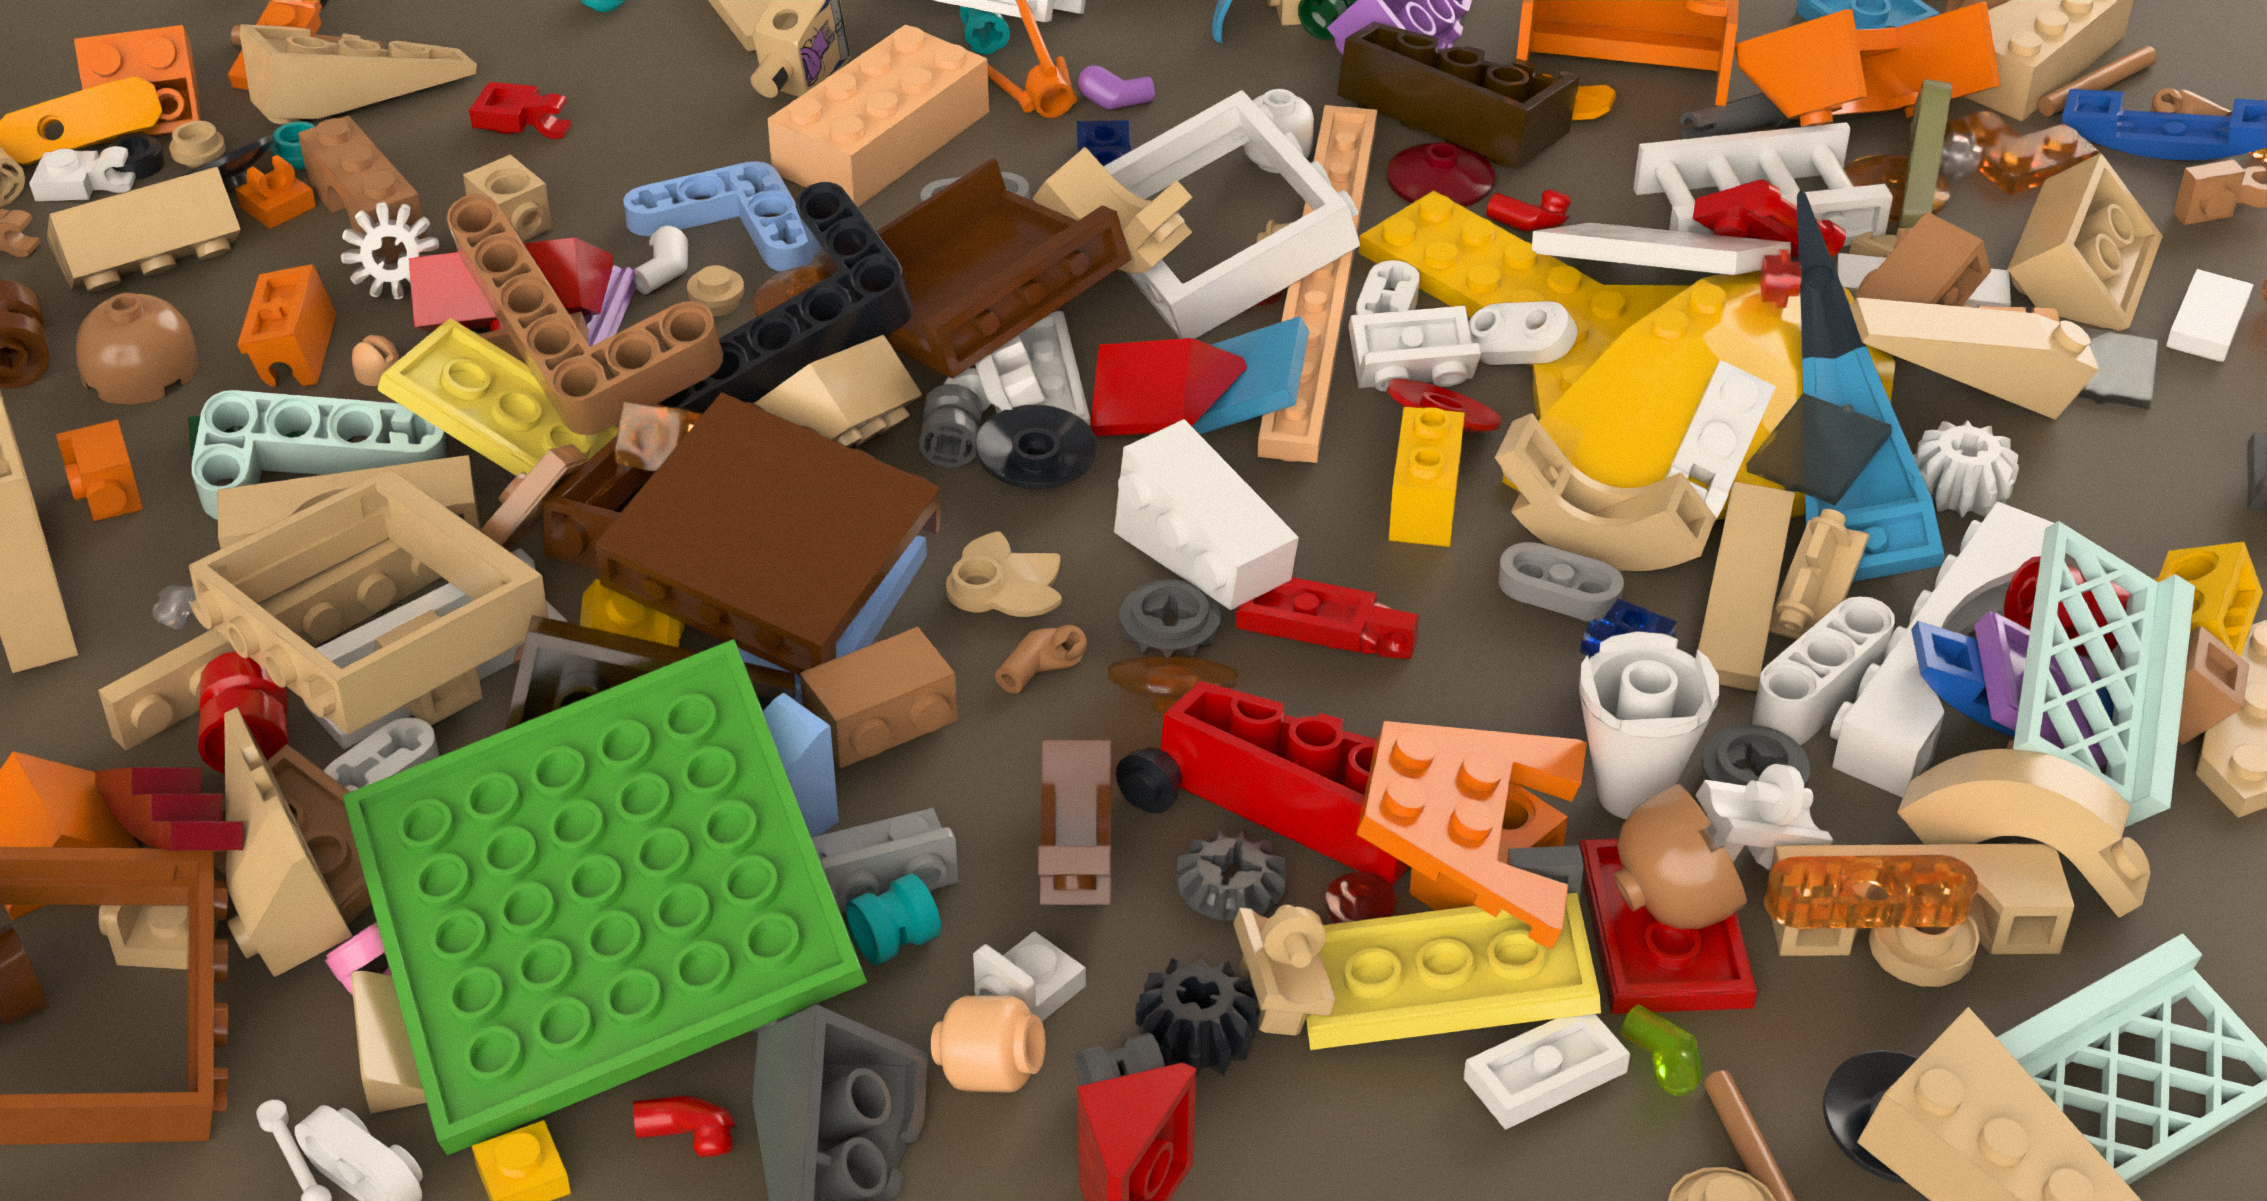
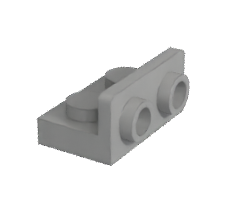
M933 807L811 837L840 913L845 912L847 901L865 893L880 896L887 891L891 881L909 873L917 875L929 891L958 883L956 839L951 828L941 827Z

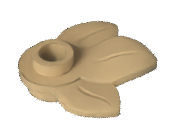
M996 531L971 541L963 549L962 559L953 566L952 572L946 580L947 597L954 606L974 613L995 609L1016 617L1043 615L1054 610L1062 603L1060 593L1051 588L1059 574L1061 565L1060 555L1058 553H1011L1010 545L1001 532Z

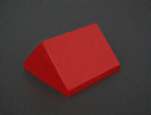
M1193 338L1099 344L1090 428L1095 436L1152 434L1183 419L1192 427L1247 369L1244 358Z
M1179 1063L1077 1086L1078 1182L1085 1201H1170L1194 1165L1196 1068L1185 1063Z

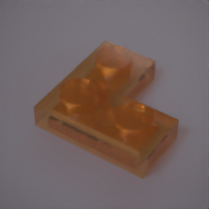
M1991 110L1976 112L1972 115L1947 122L1944 142L2008 195L2043 185L2046 179L2099 153L2096 147L2066 123L2021 136Z

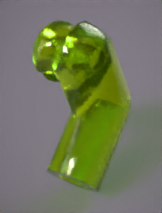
M1639 1004L1636 1005L1623 1023L1621 1036L1652 1053L1655 1079L1659 1087L1666 1093L1677 1096L1694 1091L1700 1084L1703 1076V1066L1696 1037Z

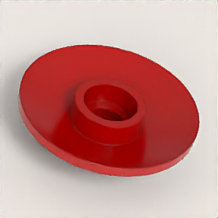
M1392 379L1389 381L1386 389L1387 393L1402 408H1439L1444 411L1464 412L1463 432L1466 433L1495 431L1500 428L1502 422L1500 415L1488 406L1463 394L1437 385L1409 379Z

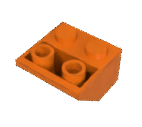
M183 25L74 39L82 90L138 76L154 85L162 108V115L154 128L134 133H144L154 137L172 135L173 131L184 123L201 121L199 90L191 43ZM121 136L105 140L94 145L112 143L114 140Z

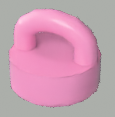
M377 921L325 955L327 959L324 961L337 980L342 982L351 995H353L351 972L357 971L382 953L386 956ZM389 965L382 974L392 976Z

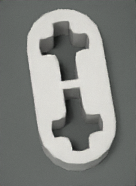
M1385 261L1373 266L1369 271L1357 301L1356 315L1415 310L1419 290V272L1417 269L1401 261Z
M407 717L396 719L384 725L335 759L325 768L324 772L352 792L439 757L434 729L428 722L419 718Z

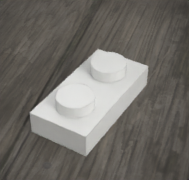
M1596 1014L1556 1018L1467 1059L1465 1062L1464 1080L1506 1130L1627 1073L1630 1053Z

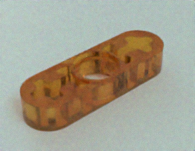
M1948 855L1787 857L1775 863L1770 870L1764 905L1769 915L1777 922L1799 929L1950 927L1964 922L1969 917L1978 888V878L1968 864ZM1859 883L1875 884L1883 888L1889 894V897L1882 900L1866 899L1858 895L1852 886ZM1834 887L1837 888L1836 897L1833 896ZM1906 887H1908L1907 896L1905 895ZM1796 889H1800L1802 896L1798 895Z

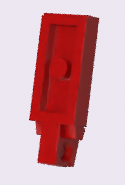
M1295 577L1238 606L1236 611L1237 629L1323 645L1334 649L1358 653L1361 651L1363 654L1377 653L1380 657L1411 659L1418 642L1419 614L1394 610L1377 602V593Z

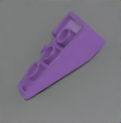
M1357 0L1331 23L1327 29L1334 36L1335 44L1342 55L1345 38L1373 21L1438 38V48L1445 50L1452 47L1454 41L1461 36L1463 27L1460 25L1462 16L1469 11L1472 0Z

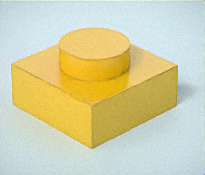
M544 1120L472 1145L475 1164L490 1201H552L571 1194L567 1172Z

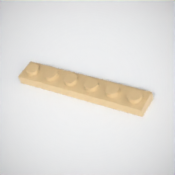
M388 538L274 595L258 605L312 647H316L442 577ZM213 628L99 689V695L112 738L127 751L198 712L201 672L211 660L224 653L235 651L230 641Z

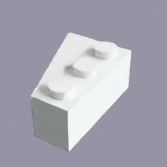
M1185 419L1123 448L1121 474L1118 480L1119 492L1114 526L1115 534L1229 610L1291 580L1299 537Z

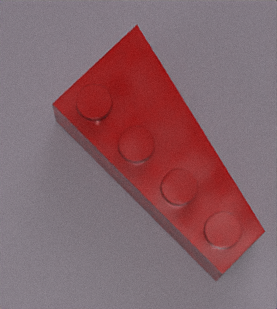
M1202 681L1195 684L1164 713L1160 750L1171 756L1178 765L1182 776L1180 788L1389 886H1393L1410 867L1356 834L1376 739L1344 731V719L1319 713L1318 716L1301 718L1284 714V707L1281 702Z

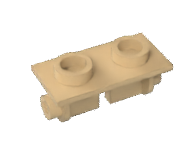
M1823 509L1819 517H1813L1809 520L1773 609L1768 633L1797 640L1838 604L1844 601L1869 540V534L1847 529L1844 526L1846 517L1832 509Z

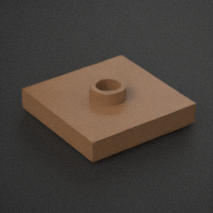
M573 444L549 449L528 475L521 472L505 488L498 498L502 505L481 528L480 532L507 551H513L542 518L543 500L586 463L589 458Z

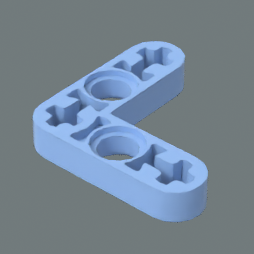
M745 162L640 186L629 191L623 199L627 228L637 235L651 236L660 227L666 225L682 230L739 216L764 262L770 268L782 272L798 271L811 264L814 258V253L809 245L793 197L777 170L765 162ZM709 197V199L695 200V198ZM772 214L779 215L777 217H762L764 215Z

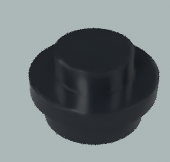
M1152 747L1132 751L1118 763L1116 768L1118 786L1125 799L1131 805L1145 812L1156 814L1166 811L1176 801L1182 776L1176 762L1164 751Z

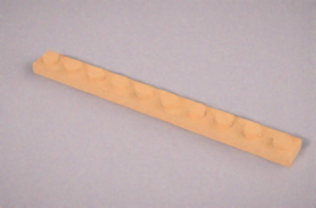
M1325 105L1314 161L1316 160L1322 165L1335 191L1338 193L1341 190H1345L1353 200L1359 213L1353 217L1358 235L1377 126V110ZM1306 201L1302 217L1314 211ZM1355 249L1288 287L1282 322L1301 316L1309 330L1308 342L1296 404L1263 415L1258 437L1257 457L1280 459L1287 462L1317 463Z

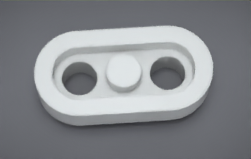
M1552 301L1491 304L1477 311L1468 321L1471 342L1478 343L1480 346L1481 358L1479 361L1489 365L1553 362L1563 357L1572 348L1578 334L1576 322L1561 304Z
M321 1105L295 1126V1136L298 1144L310 1162L323 1175L357 1200H422L419 1182L423 1179V1173L416 1160L401 1146L394 1144L388 1148L371 1136L364 1123L352 1111L346 1108L336 1111L329 1106Z

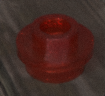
M1779 249L1777 255L1763 256L1762 302H1776V308H1787L1789 297H1799L1801 264L1798 261H1790L1788 249Z
M1366 872L1348 873L1335 879L1328 887L1326 909L1334 924L1391 917L1396 909V894L1392 886L1377 875Z

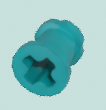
M959 6L960 17L965 24L964 38L974 52L992 54L1006 46L1010 39V28L1003 18L1004 14Z

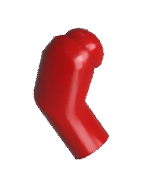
M1547 189L1541 196V204L1532 205L1496 192L1489 200L1486 216L1489 219L1525 232L1562 226L1569 218V215L1566 213L1571 205V198L1563 192Z
M690 1095L633 1101L636 1138L693 1133V1148L700 1157L727 1155L734 1147L731 1128L736 1127V1123L731 1112L726 1108Z

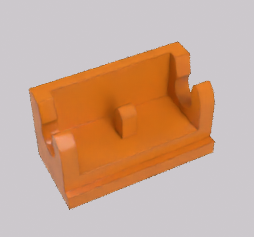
M314 264L263 273L258 276L237 346L242 354L248 353L260 378L271 387H275L278 381V373L272 367V364L276 362H283L289 365L293 370V376L302 387L318 384L337 312Z

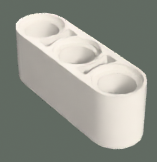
M1861 596L1848 598L1838 604L1763 669L1760 674L1751 725L1764 726L1780 731L1791 737L1799 745L1807 742L1836 716L1845 701L1851 703L1857 697L1860 683L1868 667L1872 663L1881 666L1884 662L1885 650L1894 628V614L1891 609L1881 601Z

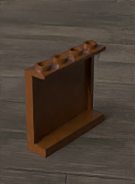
M994 158L989 159L876 231L899 261L914 304L913 314L909 321L901 328L885 336L892 348L953 379L1131 260L1117 211L1102 205L1079 221L1006 190L997 160ZM823 265L816 269L820 282L830 277Z
M721 392L596 542L600 584L724 642L734 639L738 648L800 676V672L836 659V642L920 530L924 529L935 535L941 529V487L930 483L918 474L907 473L881 462L865 451L851 449L821 436L812 428L798 426L766 412L754 403H745Z

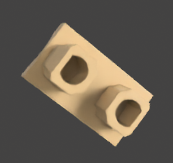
M1292 905L1280 906L1270 918L1259 916L1249 908H1239L1233 923L1243 953L1239 968L1242 977L1250 978L1251 986L1254 988L1258 999L1256 1008L1260 1009L1259 1030L1265 1033L1296 1036L1300 1034L1307 1014L1329 1016L1336 998L1319 953L1325 944L1326 938L1320 917L1310 909L1293 907Z

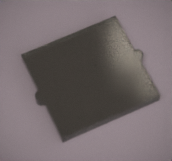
M2080 327L2090 338L2089 346L2099 371L2076 397L2094 400L2099 405L2108 402L2149 410L2152 401L2158 340L2119 334L2110 328L2101 331Z
M1803 393L1747 462V472L1785 487V491H1798L1836 506L1891 436L1892 425L1857 413L1850 404L1841 407Z

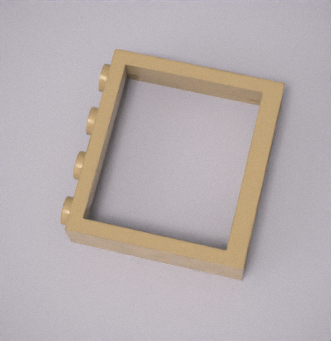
M0 390V636L12 673L78 656V652L36 505Z
M390 468L188 565L196 600L190 604L198 621L205 628H214L227 638L241 657H250L266 669L276 685L281 688L287 686L300 696L315 716L319 718L325 716L347 735L524 642L532 615L548 618L542 574ZM388 538L473 599L472 602L342 669L257 604Z

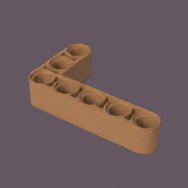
M470 194L461 197L449 208L446 219L462 263L561 420L571 432L579 435H593L602 432L710 377L721 366L723 351L711 311L705 305L695 301H684L672 305L590 347L503 211L491 197L483 194Z

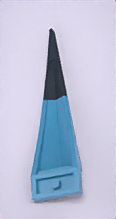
M1800 190L1797 194L1803 368L1806 526L1813 517H1819L1823 509H1832L1846 517L1844 526L1847 529L1869 534V540L1852 582L1942 566L1945 561L1944 550L1932 497L1899 425L1867 346L1861 341L1850 304L1807 195Z

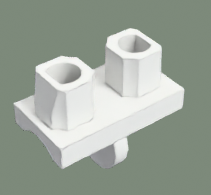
M1020 334L975 363L976 368L969 367L953 379L948 377L944 385L958 384L972 390L982 402V411L986 410L991 403L994 404L996 413H999L1003 410H1013L1012 408L1017 406L1038 405L1045 402L1041 387L1032 369L1031 359Z
M1782 764L1770 765L1761 773L1758 781L1752 780L1747 786L1705 780L1695 795L1711 823L1710 826L1705 828L1717 848L1724 845L1732 862L1735 861L1744 845H1748L1747 847L1756 862L1767 870H1771L1775 846L1831 845L1833 842L1829 832L1820 830L1813 823L1810 815L1813 792L1808 788H1804L1800 772L1792 766Z

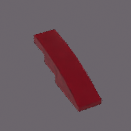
M126 767L95 771V785L111 813L129 834L146 845L170 851L243 850V821H222V794H202V768Z

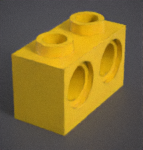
M1404 407L1393 480L1389 541L1450 547L1460 467L1464 412L1444 411L1439 408Z
M2245 542L2169 550L2159 577L2154 578V580L2159 583L2176 574L2194 585L2195 592L2190 632L2202 626L2241 657L2263 594Z

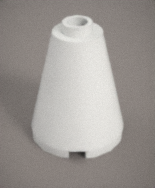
M1632 632L1611 636L1600 643L1598 653L1590 659L1587 655L1581 663L1578 687L1598 798L1608 812L1623 819H1627L1632 810L1651 796L1665 791L1676 784L1718 704L1719 675L1709 658L1699 650H1697L1696 658L1688 653L1677 649L1678 639L1665 634Z

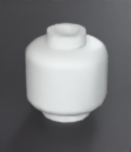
M1273 89L1255 98L1253 102L1257 106L1265 104L1277 122L1279 130L1283 134L1291 132L1295 136L1307 159L1313 145L1314 117L1312 108L1302 98L1295 96L1291 91L1285 89ZM1251 141L1243 144L1245 154L1261 169L1267 172L1279 173Z

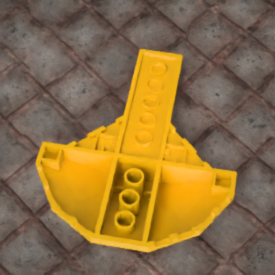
M1434 190L1360 235L1359 254L1376 264L1385 261H1401L1412 265L1419 272V289L1450 307L1465 306L1466 314L1469 318L1483 307L1497 303L1552 301L1561 304L1567 310L1578 328L1577 338L1572 348L1563 357L1553 362L1529 364L1532 366L1533 371L1532 388L1536 417H1539V423L1570 463L1584 475L1602 484L1619 488H1638L1656 483L1665 478L1708 382L1720 360L1776 386L1734 482L1795 492L1791 517L1806 514L1799 263L1789 262L1785 266L1737 275L1717 274L1702 278L1693 285H1603L1551 255L1536 254V251H1532L1531 243L1525 242ZM1843 287L1848 302L1851 305L1855 299L1850 291ZM1866 344L1891 403L1896 361L1891 354ZM1503 473L1502 482L1520 493L1518 487L1510 482ZM1688 476V481L1705 489L1708 488V484ZM1732 485L1725 504L1716 520L1726 518Z

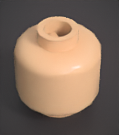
M1013 996L960 997L949 1006L943 1021L935 1024L931 1035V1054L934 1062L943 1067L946 1078L954 1088L966 1092H1015L1028 1082L1031 1074L1039 1072L1045 1056L1046 1040L1041 1019L1037 1015H1032V1012L1023 1000Z

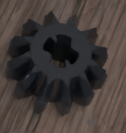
M1200 953L1193 965L1185 966L1171 958L1165 973H1149L1147 982L1144 985V993L1139 994V1002L1136 1003L1135 1023L1139 1025V1033L1141 1035L1151 1033L1154 1036L1165 1066L1185 1063L1196 1068V1077L1202 1068L1210 1067L1224 1076L1230 1065V1060L1247 1059L1248 1052L1252 1048V1039L1255 1038V1031L1259 1030L1260 1009L1256 1008L1257 1000L1254 999V990L1251 987L1249 977H1235L1230 961H1226L1214 968L1207 966Z

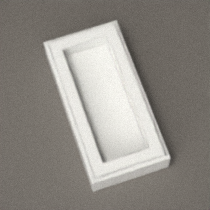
M2197 269L2170 330L2166 346L2218 362H2224L2254 284Z

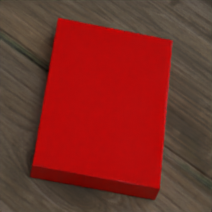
M1618 838L1580 840L1579 847L1584 864L1582 879L1612 1014L1754 1008L1757 989L1736 912L1721 922L1701 929H1676L1659 923L1644 906L1636 911H1632L1620 894L1613 879V873L1623 869L1617 851Z

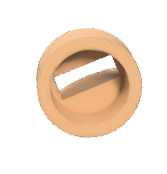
M367 336L363 339V342L358 343L353 348L352 366L355 378L358 382L368 386H378L381 375L400 360L394 343L384 336Z

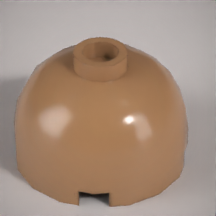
M134 293L117 294L101 303L86 315L76 336L77 366L82 384L87 390L89 386L97 389L99 399L108 403L132 405L156 401L166 397L165 386L173 384L178 379H181L182 387L192 380L199 368L198 349L188 321L170 302L156 296Z
M1676 784L1665 791L1651 796L1632 810L1621 826L1617 843V851L1623 869L1613 873V879L1620 894L1632 911H1636L1644 906L1659 923L1676 929H1701L1734 915V912L1747 904V898L1739 875L1724 845L1717 848L1705 829L1711 825L1710 821L1690 793L1680 784Z

